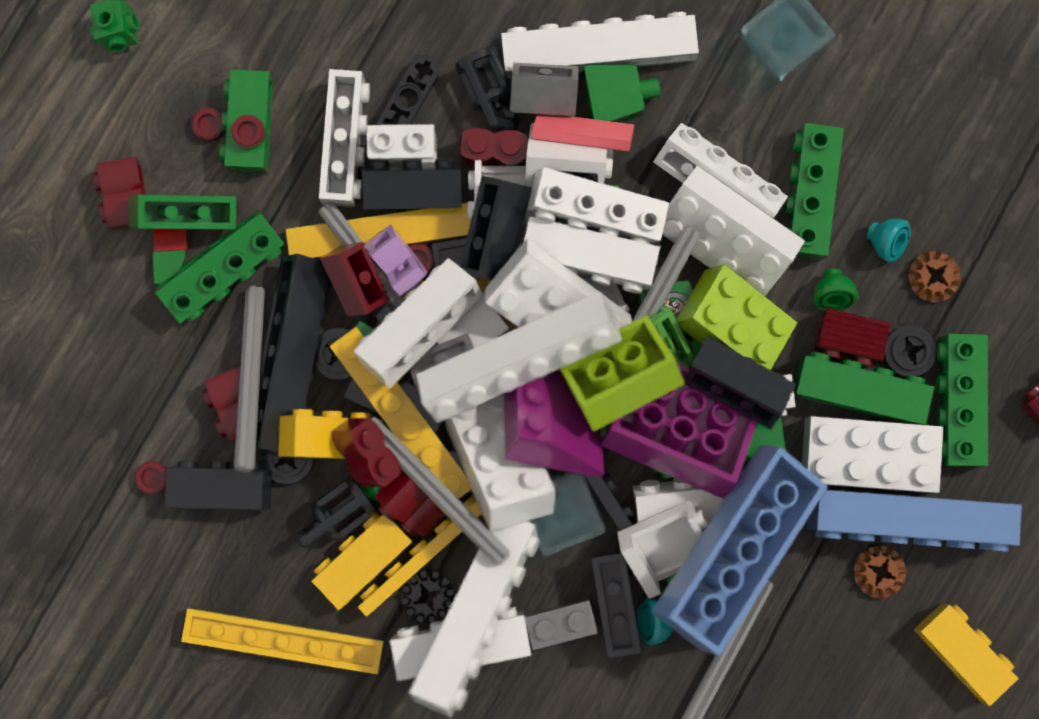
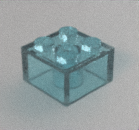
M775 0L744 25L740 36L778 83L781 84L829 46L836 34L808 0Z
M567 471L550 478L555 489L554 513L529 520V523L536 526L537 538H540L539 547L543 557L606 533V525L584 474Z

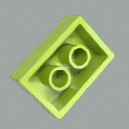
M725 264L703 272L676 318L679 327L700 344L708 336L715 341L724 343L728 348L741 355L754 359L758 364L769 370L772 369L797 324L794 319Z
M648 315L620 328L619 332L622 341L560 368L570 391L593 431L684 385L675 358Z

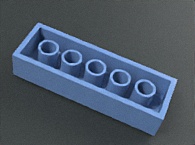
M760 445L738 478L736 485L719 507L651 613L701 651L720 656L828 486L781 447Z
M825 490L807 518L806 530H815V537L841 539V532L848 533V539L875 541V535H881V542L908 544V537L914 538L913 544L941 546L942 540H946V547L975 549V542H979V549L1008 551V545H1020L1022 505Z

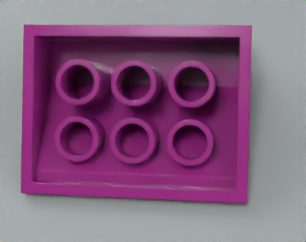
M676 362L684 379L689 367ZM684 383V385L609 423L601 446L724 499L737 483L757 422Z
M560 368L504 393L505 460L596 477L604 475L601 428L595 431L592 430L570 391Z

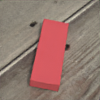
M537 114L532 128V138L536 140L620 151H630L634 135V124L563 115Z

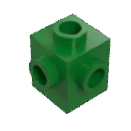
M105 0L90 5L92 24H90L89 29L92 39L96 43H99L109 53L122 52L127 47L138 44L137 31L140 29L139 20L134 13V9L124 0Z

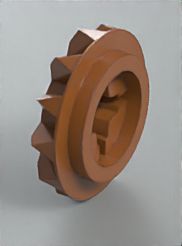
M928 251L913 261L909 270V283L919 298L928 302H942L956 293L962 282L960 280L961 268L957 266L954 257L948 256L942 251ZM943 267V273L940 276L943 283L941 284L937 281L927 286L926 284L931 277L928 269L935 271Z
M873 546L864 550L858 556L854 565V578L860 590L874 598L884 599L897 594L905 584L908 570L905 567L903 557L895 550L886 546ZM886 561L885 570L893 577L892 579L881 578L876 583L877 574L868 566L880 567Z

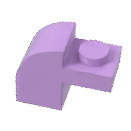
M391 224L365 244L372 259L385 272L392 288L399 296L406 291L409 292L417 288L426 276L425 274L428 273L416 254Z

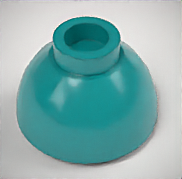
M899 218L887 219L881 223L874 222L868 230L867 239L872 241L873 248L881 259L888 263L893 262L903 254L909 243L911 235L910 224L907 220Z
M655 599L643 600L637 611L638 632L647 645H656L665 641L674 630L651 613L659 601Z

